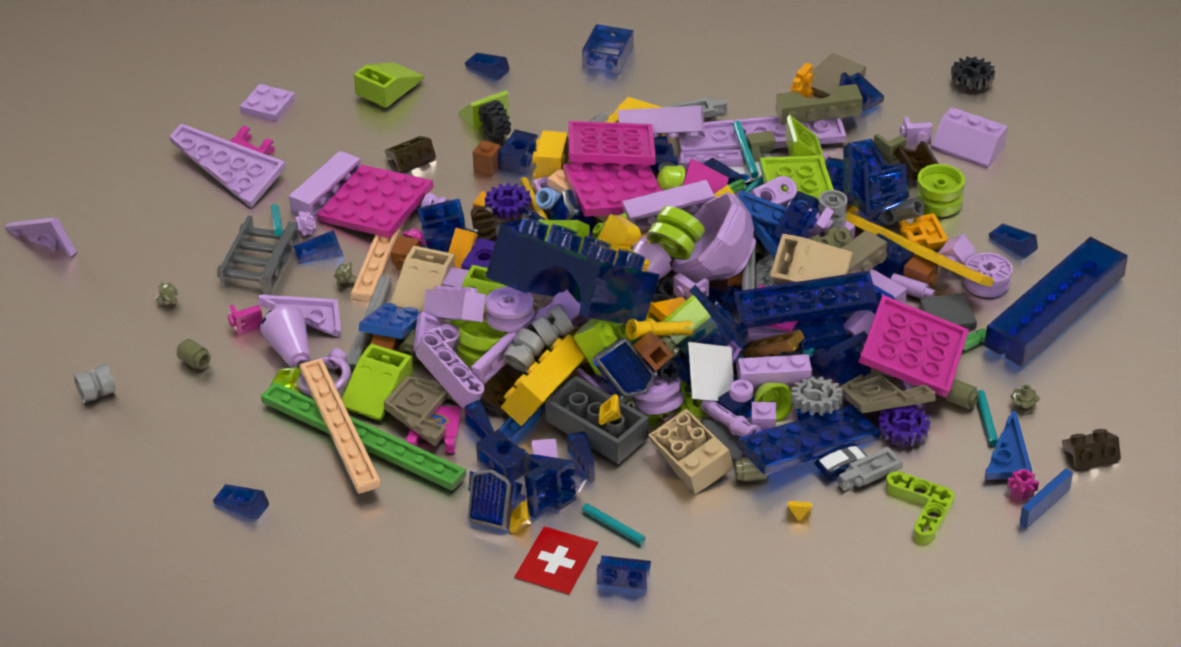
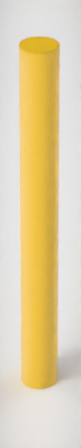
M521 178V185L525 186L526 191H530L532 207L538 219L548 220L544 210L537 205L536 194L528 178Z

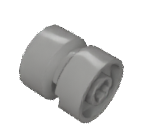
M828 190L819 196L818 213L821 215L826 207L834 211L830 217L833 222L828 230L837 227L839 230L844 228L846 224L848 199L840 191Z
M559 304L548 311V316L542 315L531 322L548 347L559 338V335L565 336L575 329Z
M521 328L513 340L514 344L509 345L503 354V358L513 368L525 373L535 362L534 357H538L545 347V342L534 332Z
M106 364L93 368L92 373L84 371L74 375L77 391L84 403L97 399L98 394L106 396L116 392L112 374Z

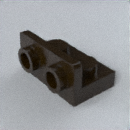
M418 136L384 150L386 157L395 160L398 171L401 172L436 158L431 138Z

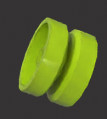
M933 164L921 169L917 179L916 197L923 202V212L926 214L934 213L935 216L940 217L953 215L958 212L963 205L965 176L959 169L947 164Z
M663 206L656 218L657 222L653 223L649 229L647 238L652 244L654 242L659 244L669 256L679 260H689L696 248L695 244L699 243L704 235L705 228L695 217L684 210L673 206Z
M466 321L459 326V343L456 346L455 353L467 367L472 368L508 332L496 330L483 321Z

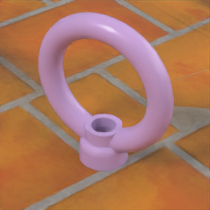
M334 348L328 356L319 357L314 360L322 358L325 366L328 365L334 370L338 368L342 370L341 377L334 383L337 391H340L350 380L351 368L346 362V353L341 349ZM299 371L297 376L298 388L304 394L312 396L301 371Z

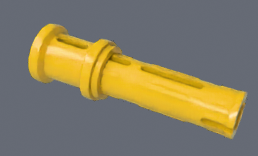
M630 319L626 323L625 331L629 340H636L638 337H644L649 331H652L656 336H690L694 329H685V327H693L691 321L656 322L653 319H646L645 321Z

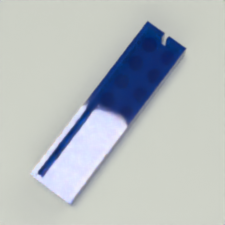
M1090 236L987 325L984 346L999 355L1004 353L1005 358L1023 367L1125 276L1128 255Z

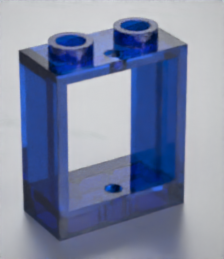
M596 24L582 49V67L621 73L634 47V30ZM599 45L621 49L618 55L596 51Z

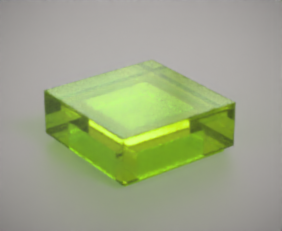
M299 368L279 369L270 386L276 382L292 389L301 375Z

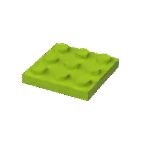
M822 155L760 158L759 166L764 183L780 176H786L796 184L797 193L787 206L796 205L799 200H804L808 203L800 202L799 204L801 205L818 204L819 196L823 192L834 190ZM786 186L781 188V190L784 192L788 191Z

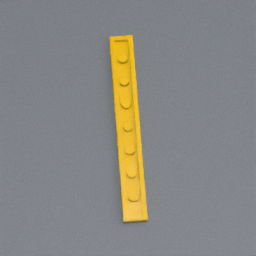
M851 213L846 214V221L974 282L991 287L994 282L993 278L869 220Z

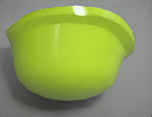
M664 166L657 176V184L661 187L662 191L682 185L685 178L684 166Z
M766 382L755 392L754 402H776V422L785 419L793 408L791 390L783 383Z

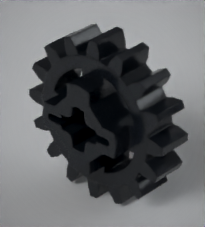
M967 56L966 60L959 58V62H954L951 67V79L955 80V84L961 83L962 88L969 86L970 90L972 88L980 90V86L987 88L988 84L992 85L995 79V66H991L990 61L984 62V58L978 60L976 56L974 58Z

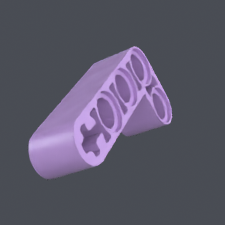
M446 324L424 332L415 351L417 358L462 408L474 410L483 394L484 385L453 351L459 337V331L454 326Z

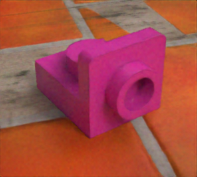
M229 305L228 323L231 328H235L238 335L260 329L261 322L263 324V316L259 305L237 311L234 305Z

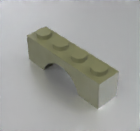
M856 84L836 86L832 95L821 99L807 98L798 92L776 94L775 111L781 125H786L789 115L800 123L862 115L863 98Z

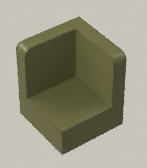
M772 131L747 134V142L754 162L760 161V153L773 151V144H776V139Z
M876 134L874 135L873 151L886 162L891 163L898 159L895 155L898 146L906 148L907 139L900 135L887 141L881 135Z

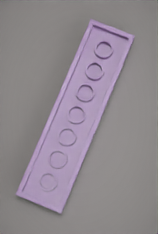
M778 116L704 122V132H700L699 136L687 137V133L678 134L679 137L677 139L680 152L682 153L740 150L741 147L733 127V122L740 121L746 139L747 134L772 131L776 139L773 149L787 147L786 125H781ZM841 118L801 123L818 136L820 144L846 142V133Z

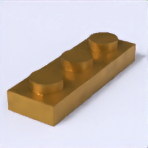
M801 330L754 340L741 354L744 358L765 357L766 355L773 357L784 351L790 353L799 347L798 343L805 337Z

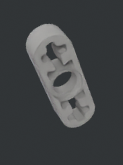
M772 255L762 258L756 265V288L764 285L771 291L776 292L779 289V283L770 277L775 260Z

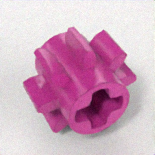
M1021 469L1017 472H1012V478H1008L1007 488L1011 489V495L1024 500L1034 497V491H1038L1039 481L1035 480V474H1032L1029 470Z

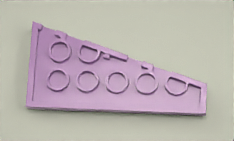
M182 123L169 136L172 144L250 208L254 206L286 168L285 161Z

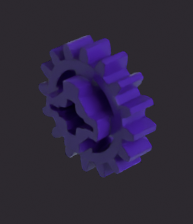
M507 182L506 186L500 183L498 188L491 187V191L486 192L485 206H489L492 209L493 216L498 215V219H501L503 216L507 220L511 216L517 219L518 214L524 216L525 211H530V206L532 205L530 191H526L525 186L519 188L518 183L514 184V186H510L509 182Z
M916 404L912 407L902 406L886 409V411L882 410L878 421L879 433L884 434L885 440L891 438L892 444L898 441L901 446H904L905 442L914 446V441L922 443V439L928 437L931 424L929 421L930 416L924 415V409L917 410Z

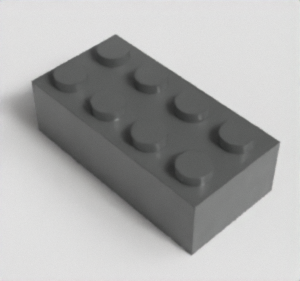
M577 376L573 377L545 400L546 422L618 464L649 438V417L619 401L621 418L603 425L599 424L600 406L612 396Z

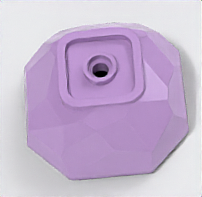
M728 192L704 203L693 215L704 226L705 233L699 243L695 244L696 248L689 260L675 258L671 263L676 275L681 273L693 282H699L704 278L708 281L715 279L722 281L739 274L746 266L756 244V240L753 238L754 226L751 214L737 195Z

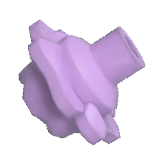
M300 211L298 213L299 216L295 218L298 231H301L302 236L313 235V231L316 230L315 217L309 211Z

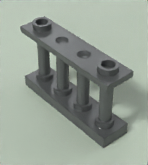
M248 215L244 224L240 225L239 233L222 265L218 266L217 277L220 279L221 288L226 287L230 278L257 281L262 285L263 294L271 295L299 241L297 222L289 221L285 230L283 229V234L276 236L274 230L255 228L252 216ZM252 236L278 239L279 242L271 245L250 242ZM245 250L272 253V255L265 259L244 256L243 253ZM238 264L265 267L264 271L260 273L237 270L235 268Z

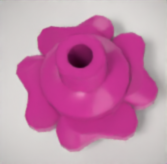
M413 228L409 232L403 231L402 234L405 237L419 239V246L426 245L423 241L424 234Z

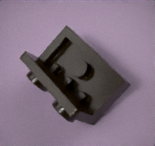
M920 141L916 150L898 146L895 151V155L906 171L907 176L914 181H917L921 169L929 165L939 164L924 141Z
M499 370L485 383L484 391L478 404L502 416L505 412L501 408L506 401L504 395L512 387L517 388L514 384L524 372L519 370L517 375L513 377Z
M1096 429L1092 431V434L1088 435L1073 434L1069 439L1062 440V445L1065 451L1073 454L1074 467L1081 469L1120 460L1119 437L1108 432L1107 429Z

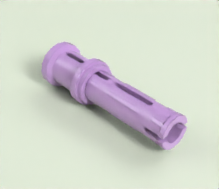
M704 400L702 402L701 410L727 426L732 435L741 437L747 445H754L760 439L761 428L758 425L750 424L744 416L734 415L713 400Z

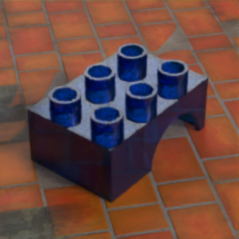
M522 218L520 228L500 225L485 278L523 293L529 292L554 297L558 293L568 290L578 303L581 302L579 315L586 318L626 324L630 319H636L637 321L646 320L660 274L642 268L645 256L620 248L617 253V250L610 248V243L585 236L581 245L583 238L577 236L578 231L556 224L551 225L548 235L549 225L529 218Z

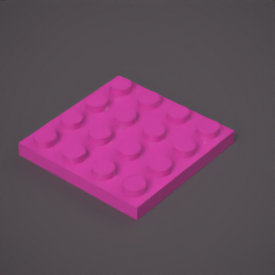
M568 121L569 162H574L575 164L590 162L597 165L616 163L619 166L637 164L641 167L655 165L656 157L652 124Z
M574 162L564 164L563 166L566 179L584 217L623 214V201L662 191L650 166L641 167L637 164L619 166L616 163H607L606 165H597L595 163L575 164Z
M361 165L317 213L318 221L391 238L422 202L425 195L434 188L433 180Z
M882 295L858 362L916 386L925 384L936 394L947 398L969 329Z

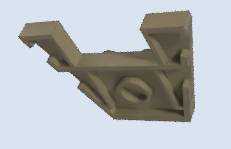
M871 368V373L867 376L859 375L839 387L842 388V397L861 413L936 400L935 392L927 385L923 384L902 391L887 379L893 376Z
M406 376L384 401V409L429 443L436 446L445 436L446 427L429 419L446 399L455 400L442 385H437L435 380Z

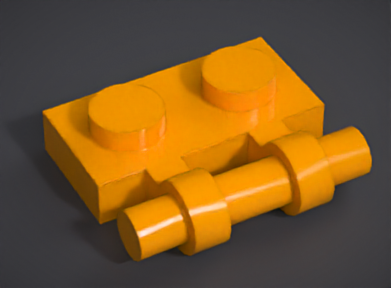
M805 63L797 71L796 78L793 79V83L790 86V92H798L800 95L812 99V83L814 80L812 64Z
M934 213L914 218L913 223H907L906 220H902L899 223L900 233L903 237L920 245H925V247L931 250L942 248L947 240H949Z

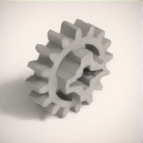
M813 376L808 380L803 378L802 383L796 382L795 387L791 389V403L795 404V409L801 408L802 413L810 411V415H814L815 412H818L821 416L825 412L831 414L832 408L838 410L839 405L842 404V388H839V383L832 384V379L824 380L823 377L815 379Z

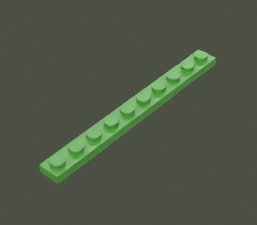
M276 382L261 395L262 403L329 433L313 399ZM350 416L366 451L452 491L467 476L466 469Z

